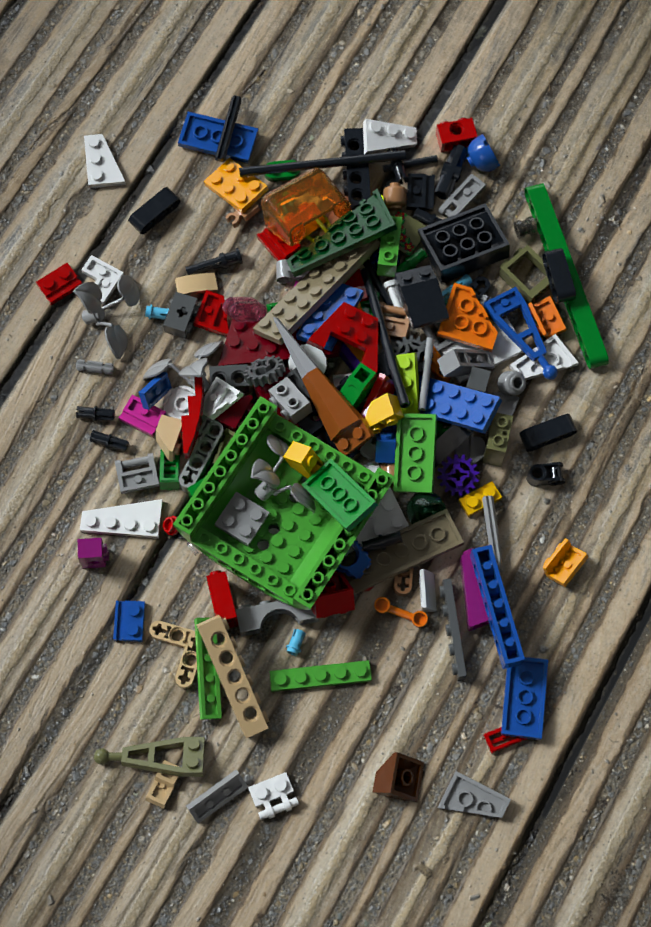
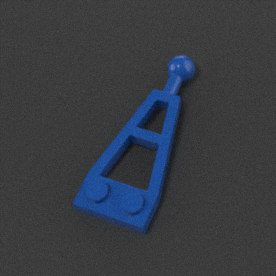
M514 287L484 302L483 307L493 322L533 362L538 360L543 368V376L547 380L555 379L558 375V370L554 365H550L544 357L547 353L528 305L518 289ZM520 307L529 329L517 334L501 317ZM532 336L538 351L534 352L523 340Z

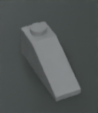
M452 349L437 359L440 371L444 377L468 375L471 372L472 366L484 370L495 368L489 351Z

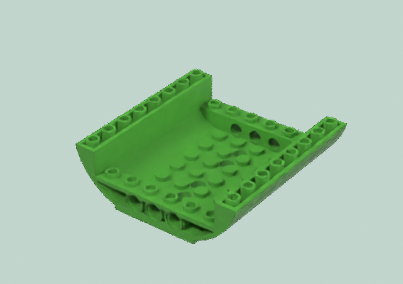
M260 396L177 517L173 526L189 543L210 560L268 596L292 607L310 610L374 510L348 533L315 499V513L301 503L291 501L289 498L291 495L290 490L283 491L277 496L272 494L266 501L259 499L254 490L263 481L251 478L254 462L257 459H262L273 469L280 459V455L274 453L268 446L267 436L272 434L286 442L289 447L293 441L309 446L324 464L331 458L377 504L380 503L396 477L378 467L375 473L279 416L277 414V406ZM285 459L275 472L280 480L277 490L288 485L293 486L294 483L301 485L300 480L304 478L302 474L291 468ZM236 492L270 512V515L249 546L215 527V522ZM271 525H277L280 530L277 534H271L268 528ZM260 541H266L269 547L266 550H260L257 545Z

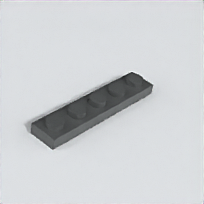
M443 579L442 586H439L440 598H444L445 605H442L443 617H447L448 624L445 625L446 636H450L451 639L448 649L449 655L454 658V663H451L452 674L456 675L457 681L465 680L467 675L451 579Z

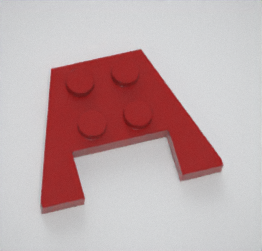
M343 302L307 340V344L323 350L329 335L364 351L361 363L377 373L378 318Z

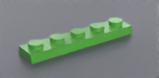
M212 617L194 619L200 720L222 718L220 680L196 625ZM215 634L214 637H213V642L216 643V644H217V634Z
M369 660L269 671L271 692L371 682Z

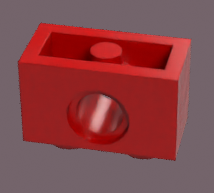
M460 118L452 122L444 121L437 124L436 137L441 152L451 151L453 145L458 144L466 148L472 140L478 137L473 118Z

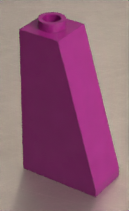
M474 548L464 551L460 559L466 621L469 632L489 624L470 558V553Z

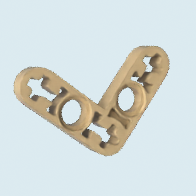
M163 621L153 622L149 629L153 639L184 648L175 680L179 688H190L197 674L196 652L188 651L189 648L193 650L194 643L192 639L195 640V631ZM161 626L165 632H168V628H170L168 639L165 633L160 632L159 635H156L154 628L158 629ZM175 631H180L183 633V638L180 641H175L172 639V634ZM189 655L196 657V663L192 666L185 663V659ZM182 667L187 670H194L193 673L188 672L187 677L190 681H186L185 684H182V681L179 679L184 677L186 672L182 670Z

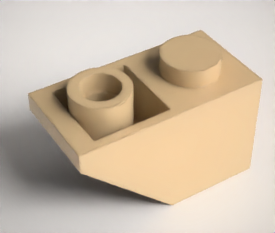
M161 415L156 428V441L167 459L173 462L175 455H179L180 440H183L181 419Z

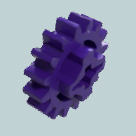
M458 454L454 455V459L448 456L447 463L441 462L444 466L443 469L438 468L442 475L437 476V479L443 480L439 485L446 486L445 492L452 490L451 494L453 496L456 492L459 493V496H463V491L469 494L470 487L476 488L473 483L479 482V479L475 478L476 475L480 474L479 471H475L478 465L471 464L472 458L465 460L466 455H462L461 459H459ZM461 462L465 463L470 470L466 471L462 468ZM453 464L451 472L446 473L448 467ZM458 469L460 473H467V475L460 477V481L456 477H450V475L456 474ZM468 477H471V480L468 483V485L464 487V481ZM447 480H452L456 488L452 487Z

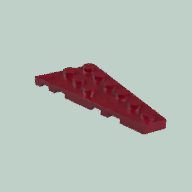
M233 317L218 366L249 365L259 358L264 359L265 356L280 357L285 363V361L289 360L290 353L285 343L279 345L255 334L253 327L259 321ZM297 329L292 334L293 338L297 341V343L300 346L307 344L306 342L297 340L296 335L299 331V329ZM338 339L332 351L323 349L325 357H339L343 341Z

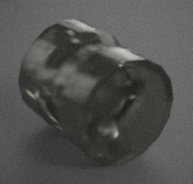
M533 216L527 217L524 221H514V231L518 239L524 238L528 234H537V225Z

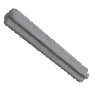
M484 496L482 502L489 545H492L498 569L501 573L504 571L494 498L493 496Z

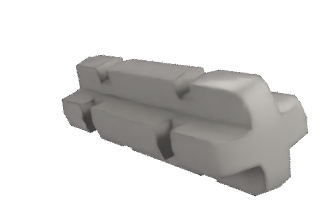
M78 359L76 369L78 371L87 370V372L94 373L105 372V374L111 375L114 371V365L112 363L103 364V362L89 360L85 362V360Z

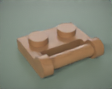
M379 302L382 313L406 316L405 319L383 315L389 337L401 340L405 337L407 339L411 323L404 308Z

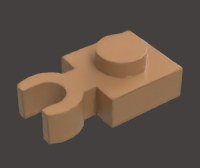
M254 203L242 214L233 207L234 212L227 214L225 218L228 223L235 219L232 225L236 228L240 225L242 219L247 222L260 209Z

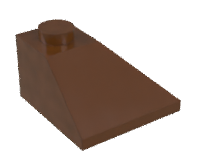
M394 752L376 771L373 793L389 798L418 802L424 762Z

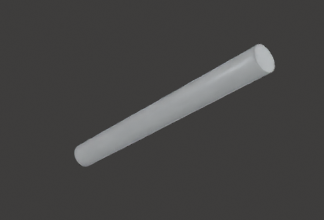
M431 337L426 338L418 407L420 411H426L434 344V339Z

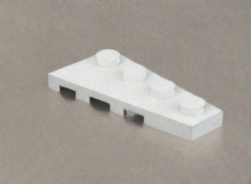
M163 500L82 511L80 532L159 539Z

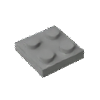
M236 492L215 522V527L249 546L270 515V512Z

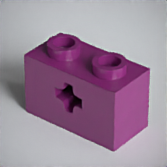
M102 538L77 539L78 560L82 569L106 567V561H109V549H107V544L103 543Z

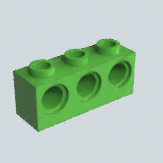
M392 216L397 230L381 237L377 275L395 277L402 217Z

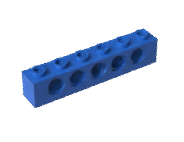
M492 545L472 549L470 558L502 669L522 665L525 657Z

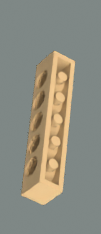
M217 615L196 624L245 738L268 729L266 723L270 722L265 710L262 712L258 705L261 704L260 697L257 692L253 693L251 686L254 685L249 673L245 675L242 667L246 665L242 656H237L235 648L238 647L234 637H229L227 630L230 628L226 619H221ZM221 633L223 634V641L218 644L214 643V635ZM224 652L231 653V659L228 662L221 661V655ZM232 671H239L237 680L232 681L229 679V674ZM241 689L247 690V696L244 699L237 698V693ZM248 708L255 709V714L252 717L245 716V711Z

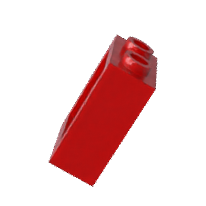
M213 571L206 578L215 616L219 615L221 619L225 618L229 628L237 627V615L226 571Z

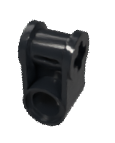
M563 463L535 464L530 468L526 480L531 486L562 485L565 483V478L562 475ZM532 473H539L541 478H535Z

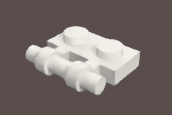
M286 772L248 787L255 807L261 805L265 807V810L258 812L261 820L268 817L271 819L275 817V814L285 810L288 812L292 810V807L299 805L296 797L290 800L287 798V795L293 793L294 790ZM281 798L282 803L271 807V801Z

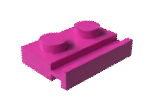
M132 395L118 418L129 426L153 437L161 415H166V411L156 406H153L150 410L143 409L140 398Z

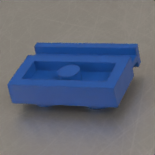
M116 600L114 641L143 642L145 601Z

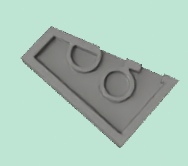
M455 771L437 808L502 818L511 799Z

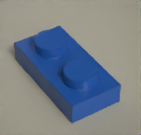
M166 372L157 375L138 392L143 409L150 410L172 389Z

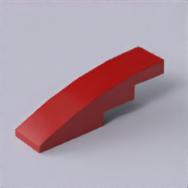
M194 377L195 396H188L189 415L181 416L183 453L185 458H190L202 422L204 407V380L202 377Z

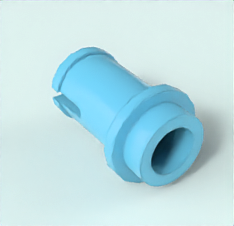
M151 304L146 306L145 317L165 320L169 308L153 307Z
M299 629L293 630L290 643L286 645L287 653L294 656L301 653L300 647L306 635L304 631Z

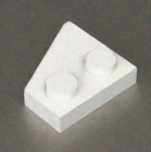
M216 377L204 397L203 414L214 420L243 397L244 393Z

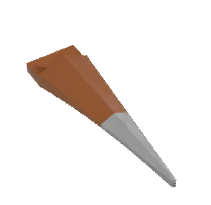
M273 317L330 440L335 443L339 452L349 456L375 436L365 418L350 404L306 354L279 318Z

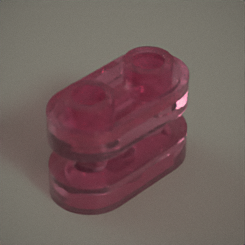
M230 297L223 303L224 313L236 322H258L266 315V307L253 297Z

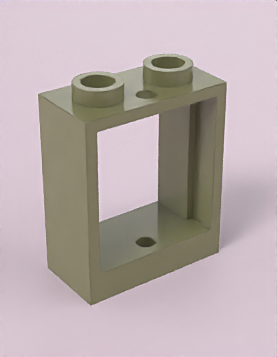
M527 245L523 249L519 248L513 254L514 257L510 260L506 259L500 265L499 276L511 288L516 287L526 303L529 304L531 302L534 303L550 289L542 258ZM525 256L546 276L531 290L510 271Z
M496 412L490 425L482 463L502 466L513 416Z

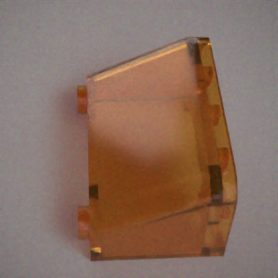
M317 167L264 195L261 201L266 228L291 247L304 238L305 225L332 210L338 218L351 211L349 201L328 175Z

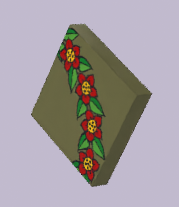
M397 210L394 216L402 217L398 253L405 257H410L421 243L418 229L426 225Z

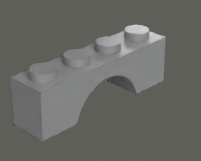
M266 600L259 602V605L251 606V604L241 605L240 609H236L241 637L261 633L264 622L275 614H287L293 617L299 625L319 622V618L315 617L311 609H298L281 601L271 602Z

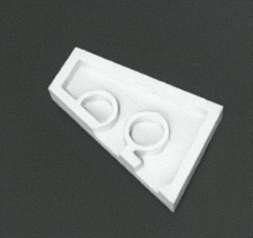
M365 119L363 122L364 155L377 151L379 153L385 152L393 147L399 150L412 148L417 145L416 127Z
M103 134L84 136L89 188L126 185Z
M556 334L543 342L547 351L544 357L558 371L578 366L579 362ZM537 347L532 349L534 352L538 351ZM526 354L510 364V369L522 373L526 380L543 376V368L538 360L533 362Z

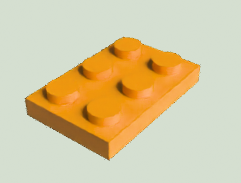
M229 158L204 180V184L243 214L269 189L265 183L255 176L240 177L239 168H242V166Z

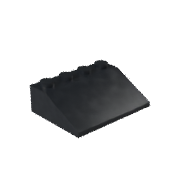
M486 203L418 229L430 263L441 284L509 258L510 244Z

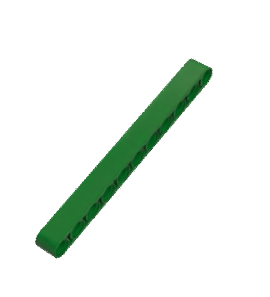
M543 183L524 188L526 201L544 250L549 251L562 248L565 253L576 291V299L566 301L564 304L589 369L609 364L607 351L546 187Z

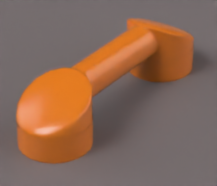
M385 597L377 598L374 603L375 610L380 614L389 612L412 621V624L416 627H423L427 623L428 617L423 611L411 613L390 605L389 600Z

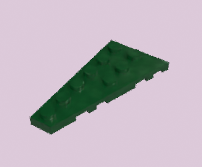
M378 189L372 192L373 195L370 198L359 202L360 206L355 210L348 211L330 225L326 233L315 237L311 245L301 248L286 260L294 278L397 230L396 224Z

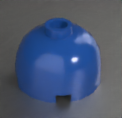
M483 134L471 141L468 146L469 157H467L471 167L475 166L479 171L489 172L500 166Z

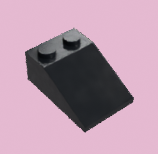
M431 265L395 273V291L413 329L449 320L444 298Z

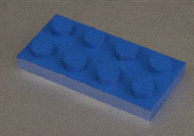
M188 111L178 140V146L216 155L225 120ZM235 123L226 158L249 164L258 135V128Z
M342 283L302 324L296 335L297 340L307 343L311 335L343 302L357 308L364 295L363 290ZM329 335L324 349L332 351L338 339Z
M525 657L522 665L507 668L501 735L535 740L542 739L548 672L547 659Z

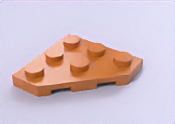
M454 283L446 306L449 320L441 322L437 336L492 352L498 334L496 328L490 322L489 316L482 304L479 303L474 290L471 287Z

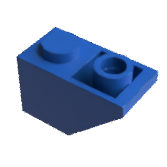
M395 425L387 426L380 433L376 434L375 462L395 463Z

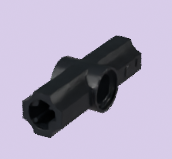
M453 145L449 158L442 167L440 179L434 192L440 199H448L451 196L455 183L459 181L463 169L462 166L468 154V150L462 145Z

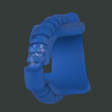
M354 541L352 544L356 552L354 562L347 567L339 564L336 569L337 572H345L348 577H353L354 579H360L364 574L363 570L365 568L368 569L371 565L368 552L362 551L363 548L358 541Z

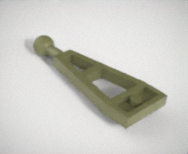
M180 737L122 747V752H108V750L100 748L94 753V760L99 765H104L108 761H121L122 766L181 777H203L205 737ZM184 746L182 767L155 763L156 751ZM148 752V761L129 758V755Z

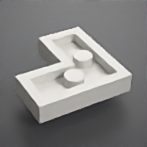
M92 255L82 268L83 274L96 280L95 283L102 292L101 302L105 305L117 287L118 279L124 273Z

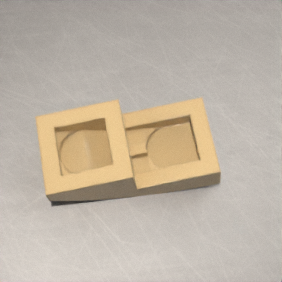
M215 273L193 274L175 279L177 292L188 296L196 297L198 293H205L206 290L214 293L218 291Z
M164 760L163 763H162V764L177 766V765L172 764V763H170V762H168V761H165V760ZM157 772L155 781L145 801L164 809L179 776Z

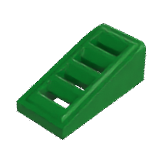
M160 450V489L179 490L180 452L179 455H175L174 458L176 460L171 462L164 460L167 457ZM164 465H176V467H164Z

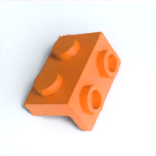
M551 296L535 304L532 302L528 304L533 320L536 319L538 323L536 327L540 336L549 339L554 334L559 335L567 330Z

